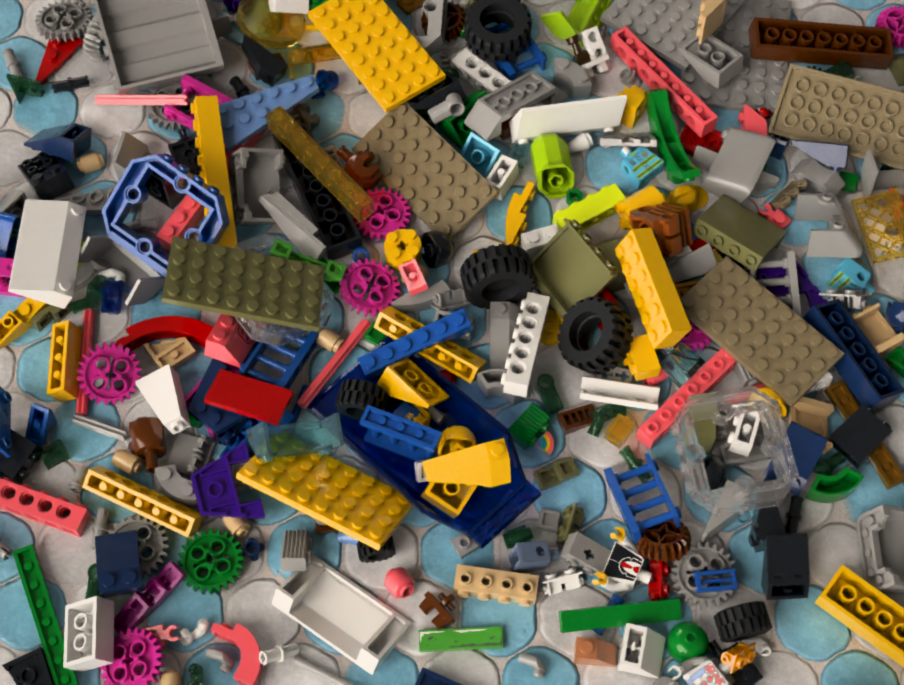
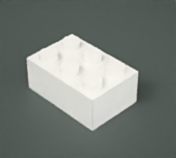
M94 596L66 605L63 668L84 672L112 664L114 654V601Z

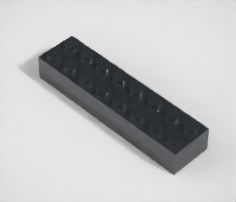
M307 123L273 134L274 146L276 149H283L286 157L284 168L309 221L319 230L318 240L326 246L328 261L329 259L335 260L353 253L357 247H363L362 237Z

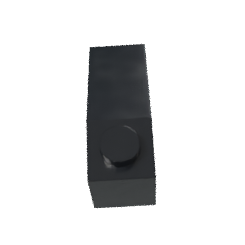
M244 35L241 48L258 78L273 87L285 76L288 65L252 38Z

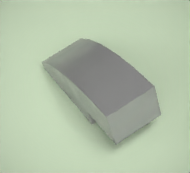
M442 279L427 290L411 296L409 292L391 302V306L404 314L424 311L433 308L430 304H434L432 297L436 293L449 291L451 297V289Z

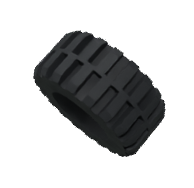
M520 0L474 1L470 8L467 9L465 17L464 37L468 48L472 49L475 55L479 54L480 58L484 60L489 59L490 62H495V60L505 62L506 59H514L515 55L518 57L523 53V50H526L530 42L532 27L530 11L523 2L520 3ZM493 22H502L509 25L512 29L505 33H492L486 30L484 26Z
M513 244L491 245L488 248L479 249L477 253L474 252L469 258H466L460 269V277L466 299L472 305L482 309L484 307L490 309V302L518 303L521 299L527 297L528 292L531 293L536 284V276L528 252Z
M587 297L585 301L580 300L576 302L577 305H573L568 309V314L563 316L562 319L564 320L559 325L560 333L557 339L560 341L558 347L559 351H562V357L571 366L592 374H604L609 372L610 369H615L619 366V362L624 361L626 358L624 357L625 354L629 353L631 349L629 347L630 343L633 342V336H631L633 325L630 324L632 322L629 315H627L623 308L601 297ZM602 322L603 330L600 340L593 348L589 349V335L592 329Z

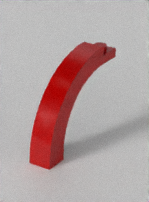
M183 316L155 317L126 328L128 336L118 339L115 345L117 348L121 343L123 350L128 347L130 352H132L136 348L155 340L186 337L188 341L196 343L205 349L206 339L213 327L202 321Z

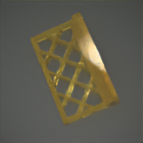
M897 187L889 188L888 192L853 199L851 204L873 264L904 257V251L897 252L892 250L895 244L904 248V206ZM885 199L887 204L885 207L875 204L876 201ZM864 203L869 208L865 212L858 208V204ZM872 207L881 211L878 217L869 213ZM884 213L892 216L893 219L890 223L881 219ZM866 217L875 221L871 227L864 224L863 221ZM877 223L887 226L884 232L875 229ZM890 228L898 232L896 238L886 234ZM871 232L881 236L877 242L869 239ZM883 238L893 242L889 248L880 244ZM879 248L886 251L883 256L876 257L875 250Z

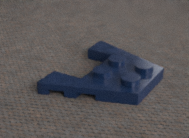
M213 358L187 410L212 432L219 435L239 423V420L246 416L204 403V398L219 370H229L225 364Z

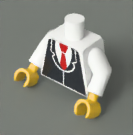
M614 527L618 531V535L611 533L610 537L618 539V542L615 541L604 571L594 573V575L598 576L599 580H592V583L594 585L601 584L603 588L612 593L632 590L637 580L649 584L652 573L641 569L644 563L642 554L638 552L635 544L625 535V530L622 527Z

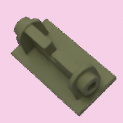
M578 503L569 505L564 509L562 514L563 521L556 533L558 536L557 544L566 541L568 534L579 532L573 526L581 527L585 513L583 508L577 507Z

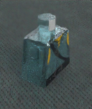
M680 343L675 348L659 349L666 356L660 363V366L678 388L683 386L706 362L684 343Z

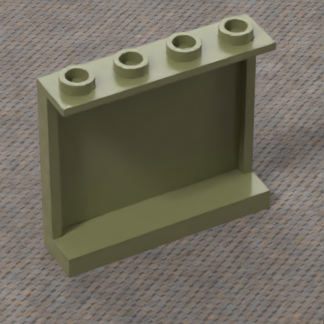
M725 194L697 219L692 229L693 235L756 272L762 260L774 248L777 249L787 231Z
M566 218L563 220L566 223L564 227L531 260L536 276L535 286L543 295L550 297L549 303L561 318L568 314V309L571 306L577 305L576 302L580 300L585 301L587 297H597L619 275L615 270L616 266L610 260H606L603 256L604 252L592 243L593 239L587 233H583L580 229L581 225L575 219L570 220Z

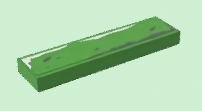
M502 626L419 630L420 652L503 649Z

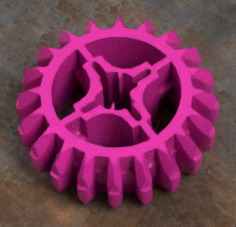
M893 5L891 8L887 7L885 10H882L876 19L875 27L889 28L891 30L892 46H896V49L901 46L904 49V8L901 5L898 8Z

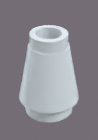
M582 132L567 143L569 154L590 149L593 141L588 132Z

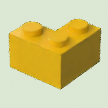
M633 85L631 89L626 87L623 92H619L617 96L627 95L621 124L633 129L647 109L645 90Z
M648 334L633 337V342L629 346L631 349L624 356L626 358L622 362L623 366L630 370L631 375H634L636 381L659 376L661 367L656 352L653 350L652 344L648 339Z

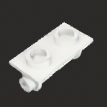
M573 567L565 569L563 574L549 573L544 575V579H540V582L546 585L542 587L544 595L548 594L550 596L563 592L561 584H565L566 591L581 588V585H584L583 577H579V574H583V572Z

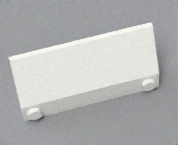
M627 95L521 108L509 121L512 143L525 145L541 134L556 133L561 137L579 135L582 132L594 133L604 131V134L612 133L620 125Z
M25 200L9 282V292L65 309L73 297L87 207L70 201Z
M313 554L311 555V564H307V571H294L277 587L272 601V605L371 675L384 663L412 624L405 617Z

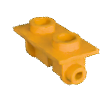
M754 642L750 645L739 643L731 648V650L722 653L721 661L731 667V674L754 660L756 643Z

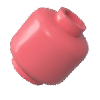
M393 568L387 572L384 584L394 597L407 598L413 593L415 579L404 568Z

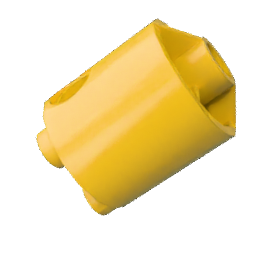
M650 185L616 203L614 208L620 218L618 220L620 227L630 232L633 228L630 224L629 211L643 206L656 207L658 204L662 205L663 202L668 203L665 194Z

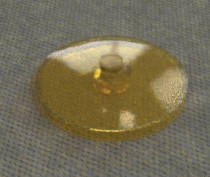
M242 0L236 14L237 24L243 34L267 48L284 49L294 46L301 40L306 28L303 14L271 12L268 0Z

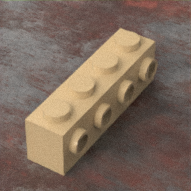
M457 564L453 594H457L461 598L473 596L481 601L494 599L502 604L515 602L519 603L520 606L530 607L535 605L539 576Z

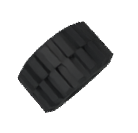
M347 379L342 381L335 408L341 414L360 421L367 405L385 411L389 397L388 392L379 385L366 380Z
M761 601L736 605L724 609L714 616L721 642L730 643L766 633L772 628L765 603Z

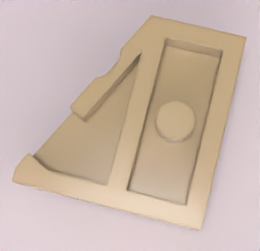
M186 337L164 340L159 344L150 345L146 343L143 345L159 369L168 364L175 369L197 354Z

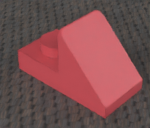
M416 259L398 266L411 296L428 289Z

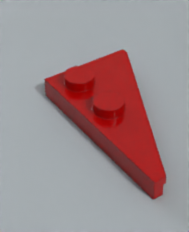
M74 38V41L68 39L67 42L64 39L60 42L57 39L54 41L49 39L34 83L35 88L39 89L43 86L53 72L57 73L65 65L66 61L74 56L73 52L79 46L82 47L83 39Z

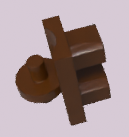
M429 591L424 594L426 598L419 607L426 615L434 609L439 612L431 620L438 629H442L448 624L453 625L456 622L445 609L448 607L451 612L455 610L456 607L452 604L455 599L453 594L446 597L441 592L438 595L442 601L441 603Z

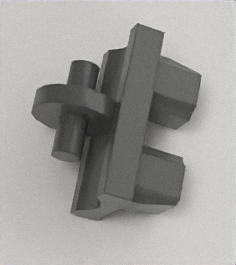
M306 102L299 103L289 112L288 116L290 119L288 123L291 127L307 123L312 133L313 128L320 123V117L317 114H309L310 106Z

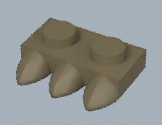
M792 181L769 202L772 209L787 208L791 204L790 202L798 196V193H802V190L807 187V181Z

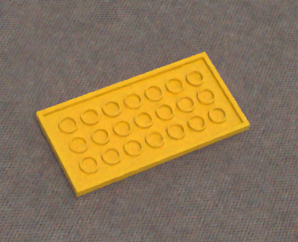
M328 0L307 12L309 19L386 113L446 79V74L383 0Z
M282 432L273 436L236 475V479L378 551L415 506L417 500Z

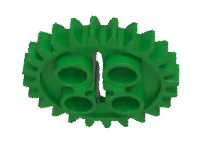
M212 528L209 529L208 534L202 529L201 536L194 533L195 539L192 541L187 538L189 545L181 546L185 552L178 553L179 557L183 560L177 561V564L183 566L181 569L187 575L183 581H187L186 585L188 587L193 585L194 592L201 588L202 595L206 593V590L209 591L210 595H213L214 589H217L219 594H221V587L229 590L228 583L230 582L235 585L236 583L233 578L241 577L237 571L244 570V567L239 564L245 562L244 557H241L244 554L243 549H238L241 546L240 543L235 542V536L229 538L228 531L222 535L219 528L216 533L213 532ZM222 545L223 549L220 552H214L216 546ZM197 552H203V556L201 558H194V555ZM213 558V564L209 565V559ZM228 564L229 566L226 571H219L221 565ZM202 571H209L205 578H199V574Z

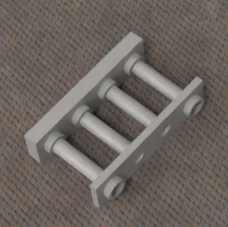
M787 251L782 260L762 261L758 269L782 267L786 269V276L784 278L757 279V281L764 287L781 285L787 287L788 294L777 298L784 304L789 305V308L802 318L795 251ZM744 266V270L748 271V274L755 279L754 271Z

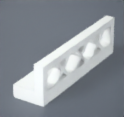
M582 375L579 399L657 411L660 387Z

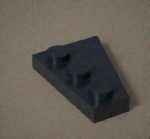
M42 647L2 665L10 673L17 685H55Z

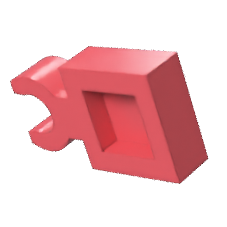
M765 203L763 207L767 210L766 212L762 209L758 210V215L766 218L783 230L792 222V219L781 210L777 209L774 212L772 206L768 203Z
M165 625L144 628L149 633H154L156 635L155 638L161 640L159 645L163 647L168 646L167 640H181V637H174L172 634L175 629L180 628L178 625H171L167 629Z

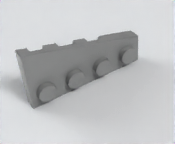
M112 185L110 189L100 191V188L95 189L88 194L81 192L59 197L58 201H70L87 207L86 215H103L102 209L116 185Z
M789 416L779 422L769 424V426L761 430L758 429L748 457L728 451L729 443L720 446L719 452L725 466L729 467L772 459L788 429Z

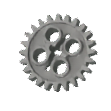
M64 0L61 3L55 1V5L49 3L48 8L42 7L43 11H38L39 15H36L35 23L40 35L44 36L45 39L50 38L51 41L57 39L58 42L63 39L65 42L68 39L74 41V37L80 39L81 34L85 35L86 27L89 26V22L93 18L88 6L84 7V3L78 5V1L71 3V0L67 3Z
M180 81L155 87V90L150 89L149 91L150 94L180 95L183 89L181 88ZM193 94L188 95V98H190L189 104L187 106L182 105L179 111L186 115H189L191 112L190 105L195 98ZM145 105L148 118L152 119L153 124L158 123V128L164 125L165 131L169 127H172L173 132L176 127L182 131V124L171 121L163 115L165 105Z
M137 514L136 520H133L131 515L128 517L127 522L121 519L120 526L114 523L115 530H108L109 534L137 530L143 580L146 573L152 577L151 571L153 569L159 572L157 565H165L162 558H168L169 556L164 551L170 550L169 545L166 544L170 540L168 537H165L167 532L165 529L162 530L163 526L160 524L156 525V522L152 520L149 522V519L146 517L141 520L139 514ZM145 532H148V533H149V535H148L147 538H145V539H141V538H140V536H141L143 533H145ZM146 552H153V554L150 557L144 558V554Z
M697 542L696 548L691 544L687 555L682 556V559L675 560L672 565L676 568L671 569V573L675 574L672 576L671 581L677 582L673 588H680L678 596L685 595L684 602L691 599L692 606L698 602L701 609L705 603L711 609L713 602L718 607L721 604L720 600L725 603L728 599L727 596L731 597L733 594L732 590L696 594L697 587H692L688 582L689 580H695L693 573L696 571L714 570L710 565L711 563H716L720 569H730L735 564V561H728L730 554L725 556L722 554L724 548L717 551V545L714 544L712 548H709L708 542L705 543L704 547L701 546L700 542ZM690 561H697L699 563V567H693L690 564ZM731 574L707 576V578L701 576L700 580L718 579L719 577L717 576L729 578ZM732 582L716 583L717 586L733 585ZM709 584L701 585L702 587H710Z

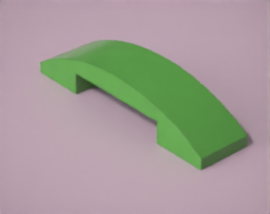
M275 239L270 251L271 256L325 266L324 281L342 280L346 265L330 259L328 264L293 251L294 245Z

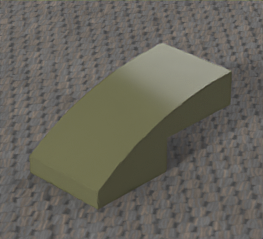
M69 303L65 309L49 305L30 320L33 326L41 332L53 319L58 323L61 322L72 311Z
M572 457L555 461L551 466L535 470L533 476L540 490L544 491L578 476L580 473Z

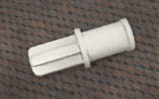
M296 643L285 646L277 645L273 649L261 651L259 653V660L263 665L275 661L282 662L285 658L297 655L300 650Z

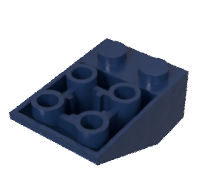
M74 123L44 129L26 141L24 146L30 147L32 150L45 152L51 156L61 157L66 161H74L91 148L92 128Z

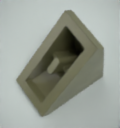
M900 53L894 55L893 60L888 66L899 87L904 86V54Z

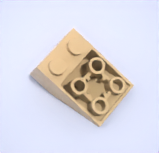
M727 0L702 1L698 25L701 26L697 27L696 37H699L698 44L701 45L723 24Z

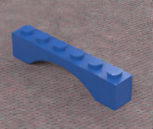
M464 308L357 359L368 380H371L383 374L387 366L405 360L434 345L457 339L473 331V328Z

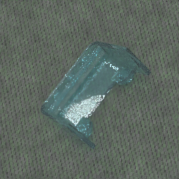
M339 413L330 415L322 420L279 426H267V421H264L246 430L250 446L257 460H262V463L272 462L277 457L318 452L319 456L330 454V450L344 445Z

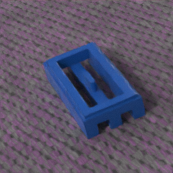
M735 568L696 571L693 573L695 577L694 582L697 587L696 594L739 589ZM731 574L729 578L700 580L701 576ZM727 582H732V583H733V585H725V586H714V587H702V586H701V585H705V584H716V583H727Z

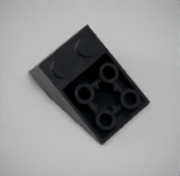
M40 152L34 158L26 159L22 164L18 165V168L39 200H52L75 188L67 170L56 156Z
M808 534L766 535L761 586L766 600L808 598L810 583Z

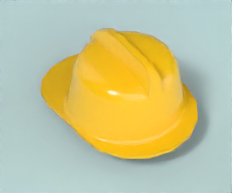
M681 185L669 193L667 200L668 203L689 208L690 213L705 207L708 203V194L698 185Z

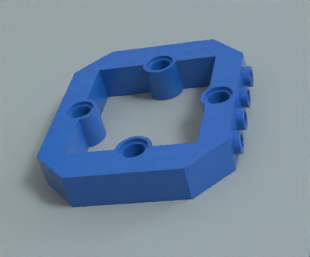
M166 153L132 159L102 209L107 236L164 277H166L169 255L160 250L159 240L153 236L142 237L123 223L135 203H143L148 199L149 191L145 185L153 171L172 183L178 193H186L209 209L202 224L188 229L185 232L184 238L196 240L194 235L197 232L199 234L198 241L217 245L230 224L225 198L219 193L220 190L212 185L208 186L204 183L205 180L202 177L191 174L188 167L183 164H177L173 161L174 158ZM184 179L188 182L187 188L183 185ZM135 190L138 191V198L134 195ZM147 242L150 245V250H147L146 248Z

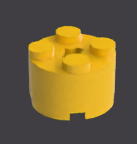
M398 229L387 234L384 242L387 265L400 272L399 265L416 259L417 264L421 261V240L414 230Z

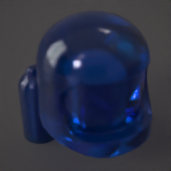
M319 70L315 77L319 93L311 97V99H322L326 96L324 91L336 89L339 85L338 74L331 70Z

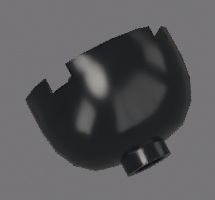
M436 230L423 233L421 236L422 248L424 247L425 252L422 254V257L429 268H439L451 260L455 246L446 233Z
M706 452L705 454L708 456L704 459L700 457L690 474L693 481L692 483L689 482V485L702 493H711L725 485L727 477H725L726 466L717 455Z

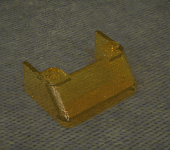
M329 42L290 48L286 52L290 81L294 80L292 66L342 58Z

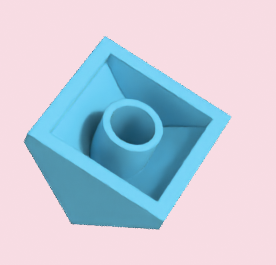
M470 132L460 155L486 179L495 163L501 157V150L474 132Z

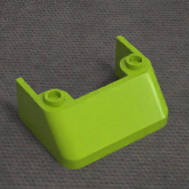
M576 0L568 17L563 11L542 14L540 18L555 37L566 41L567 38L594 26H597L599 30L602 24L600 16L608 9L612 0ZM582 40L578 41L579 45L584 47Z

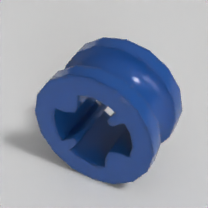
M365 247L355 248L352 254L355 263L358 261L356 258L358 257V252H365L366 255L364 257L369 261V252Z

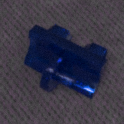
M104 280L101 313H108L109 315L121 313L124 290L123 280Z

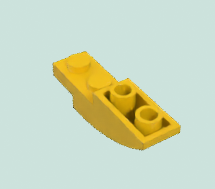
M528 181L522 194L514 192L510 200L505 225L506 245L513 244L517 247L520 242L519 236L521 232L525 233L527 229L526 214L529 209L528 204L530 201L533 202L536 196V191H534L535 183Z
M27 297L14 312L9 310L0 320V349L33 326L30 319L49 304Z

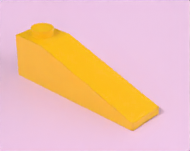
M504 438L478 444L422 462L427 482L457 483L467 486L479 485L490 488L511 483L510 457Z

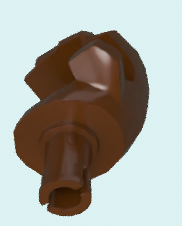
M345 145L338 149L337 155L347 162L344 172L350 182L358 189L368 191V189H373L380 182L382 170L378 164L365 167V165L374 160L373 152L364 153L359 151L353 154Z
M138 417L129 423L132 441L128 444V448L134 451L137 456L146 460L147 473H155V468L158 467V458L166 454L164 425L156 417Z

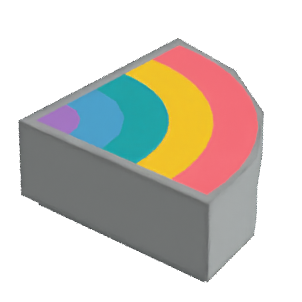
M547 430L534 446L549 458L554 451V440L551 433Z

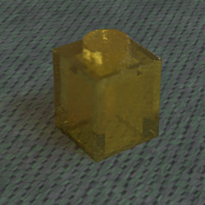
M619 413L605 430L604 438L620 449L632 434L635 424L631 418Z

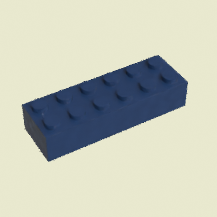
M839 299L814 305L803 316L807 323L845 353L834 367L861 405L863 404L866 408L869 407L872 410H876L892 404L904 393L901 384Z

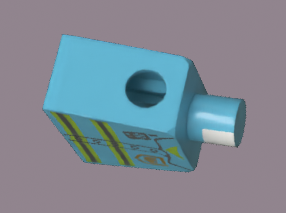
M625 146L620 151V155L624 157L621 169L637 190L663 171L665 161L643 146L638 147L634 151Z
M845 258L833 270L826 283L827 286L833 289L863 290V294H870V296L875 290L874 286L867 283L871 276L870 272L851 258Z

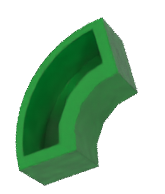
M847 467L836 475L826 476L818 474L805 498L819 503L840 501L848 497L856 489L864 476Z

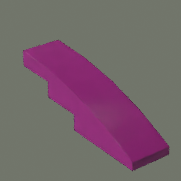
M169 561L157 577L151 578L144 587V591L136 592L114 618V629L120 634L121 630L127 633V628L135 629V627H138L164 602L187 575L174 561Z

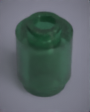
M525 524L506 530L507 533L502 534L507 550L513 549L516 543L531 542L530 539L534 538L531 528H526Z

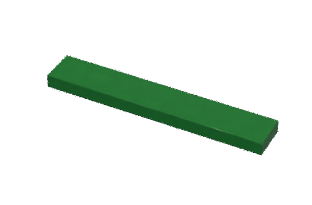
M679 598L558 611L561 633L626 626V623L638 625L682 620Z

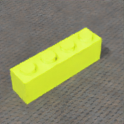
M615 183L610 186L606 185L597 193H591L585 199L572 203L568 208L558 210L553 215L552 225L556 224L560 231L566 224L563 221L565 218L575 219L581 225L580 229L584 231L616 214L614 205L626 199V197Z

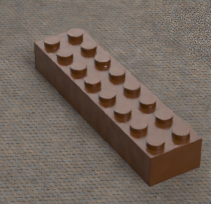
M754 17L748 29L751 59L886 70L894 58L891 30L889 28Z

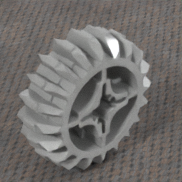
M93 17L84 33L83 53L95 62H104L109 56L105 57L102 46H106L104 40H100L98 29H101L100 23H96Z

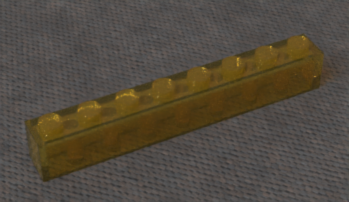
M281 106L265 115L267 126L271 132L360 223L374 213V201Z

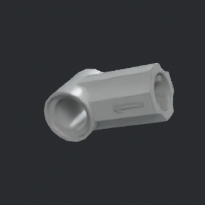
M451 93L444 102L427 111L431 120L436 125L452 115L459 116L463 114L465 107L461 96L458 93Z

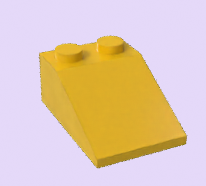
M409 358L387 366L377 382L380 387L388 392L389 396L425 408H430L450 397Z
M456 443L450 451V453L465 448L459 443ZM429 482L421 497L454 519L460 514L478 485L467 486L457 483Z

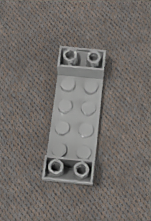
M530 71L478 99L464 120V124L488 142L501 134V123L515 116L521 108L531 107L546 98L557 104L568 98L569 94L545 77Z

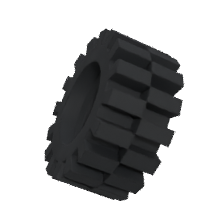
M392 536L389 537L379 551L360 541L357 543L359 560L361 562H380L396 554Z

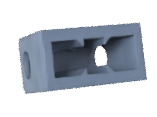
M547 541L516 543L508 555L511 571L528 573L544 570L550 561L559 560L558 548L549 549Z

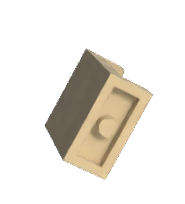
M879 303L873 306L870 304L858 314L855 312L851 316L880 357H883L898 346L901 347L903 345L904 334L902 332L898 335L879 312L881 307Z
M803 396L792 408L789 406L788 427L791 421H794L828 438V416L834 412V405ZM828 441L821 454L829 451L833 447V443Z

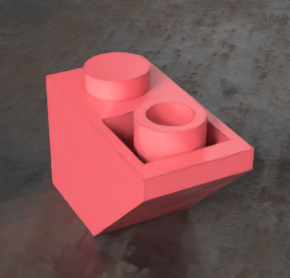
M744 105L742 112H739L738 122H741L740 129L767 136L766 120L750 106Z

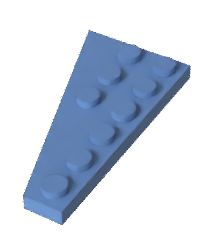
M313 74L219 104L223 141L228 154L237 145L247 142L250 136L260 133L279 120L281 115L284 113L288 114L293 110V107L299 103H304L319 93V87Z

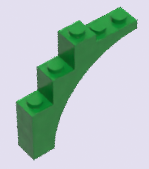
M659 88L644 91L650 132L656 135L658 155L664 158L667 180L674 184L695 180V177L701 176L700 169L690 161L680 142L671 114L667 89Z

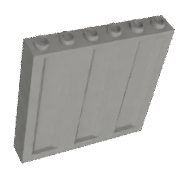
M89 0L91 7L95 6L96 12L93 13L96 23H100L101 29H98L100 40L105 41L106 46L102 47L105 57L109 56L110 63H107L110 74L114 73L113 86L115 91L119 90L120 95L182 80L185 74L195 78L224 71V62L206 0Z

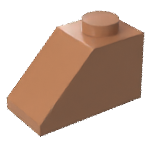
M576 637L573 664L616 667L617 645L598 638Z

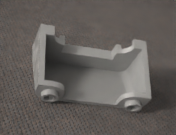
M731 126L729 129L725 128L722 132L723 144L710 169L703 171L699 187L718 198L725 194L741 204L754 189L776 140L770 136Z
M241 147L230 155V192L235 226L277 224L260 203L259 198L269 189L273 193H280L279 170L286 163L283 149Z
M880 505L861 514L856 522L864 580L883 594L904 593V508Z

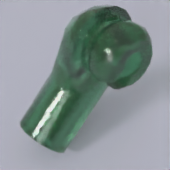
M197 663L191 664L188 668L191 681L187 685H202L204 682L202 667Z

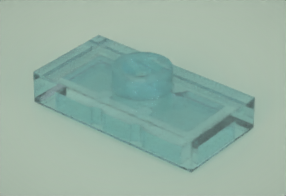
M532 141L525 145L512 143L508 157L517 160L518 167L524 169Z

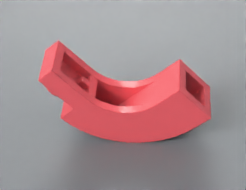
M221 622L220 625L213 623L210 629L212 634L236 645L241 651V661L233 677L235 682L241 685H258L263 664L259 660V653L261 651L254 636L238 623H236L233 630L226 623Z

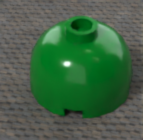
M686 621L677 624L671 629L667 636L666 646L670 656L681 664L692 657L705 656L709 647V639L703 627L697 623Z

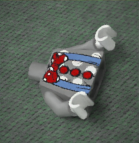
M708 656L692 657L681 663L680 667L674 665L668 670L669 672L675 669L678 672V676L673 677V680L678 679L683 672L684 675L682 677L688 685H733L735 682L734 678L730 675L731 667L720 662L716 657L712 659Z

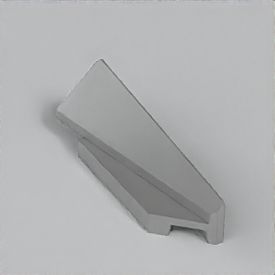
M696 146L692 163L700 169V174H702L705 169H710L718 153L701 146ZM762 171L750 194L759 196L768 189H776L780 178Z
M269 189L259 198L260 203L300 254L319 261L327 254L326 246L317 239L319 237L318 228L279 192L273 193Z
M709 243L693 252L689 246H686L680 254L672 257H663L673 283L709 273L717 265ZM625 282L624 287L626 288L629 295L633 296L631 291L629 290L628 283Z

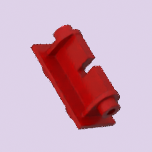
M653 560L649 563V572L652 573L651 579L656 578V581L649 582L648 596L652 601L658 600V597L662 600L667 599V595H670V585L668 583V576L671 573L670 564L664 561L657 563L656 560Z

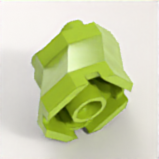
M556 133L541 134L536 137L530 145V155L537 188L549 199L562 198L569 189L571 190L574 187V171L572 169L568 144Z

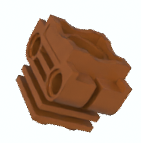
M663 202L662 205L658 204L656 207L643 206L629 211L630 224L633 229L652 228L663 256L672 257L683 252V247H686L687 244H693L689 208Z

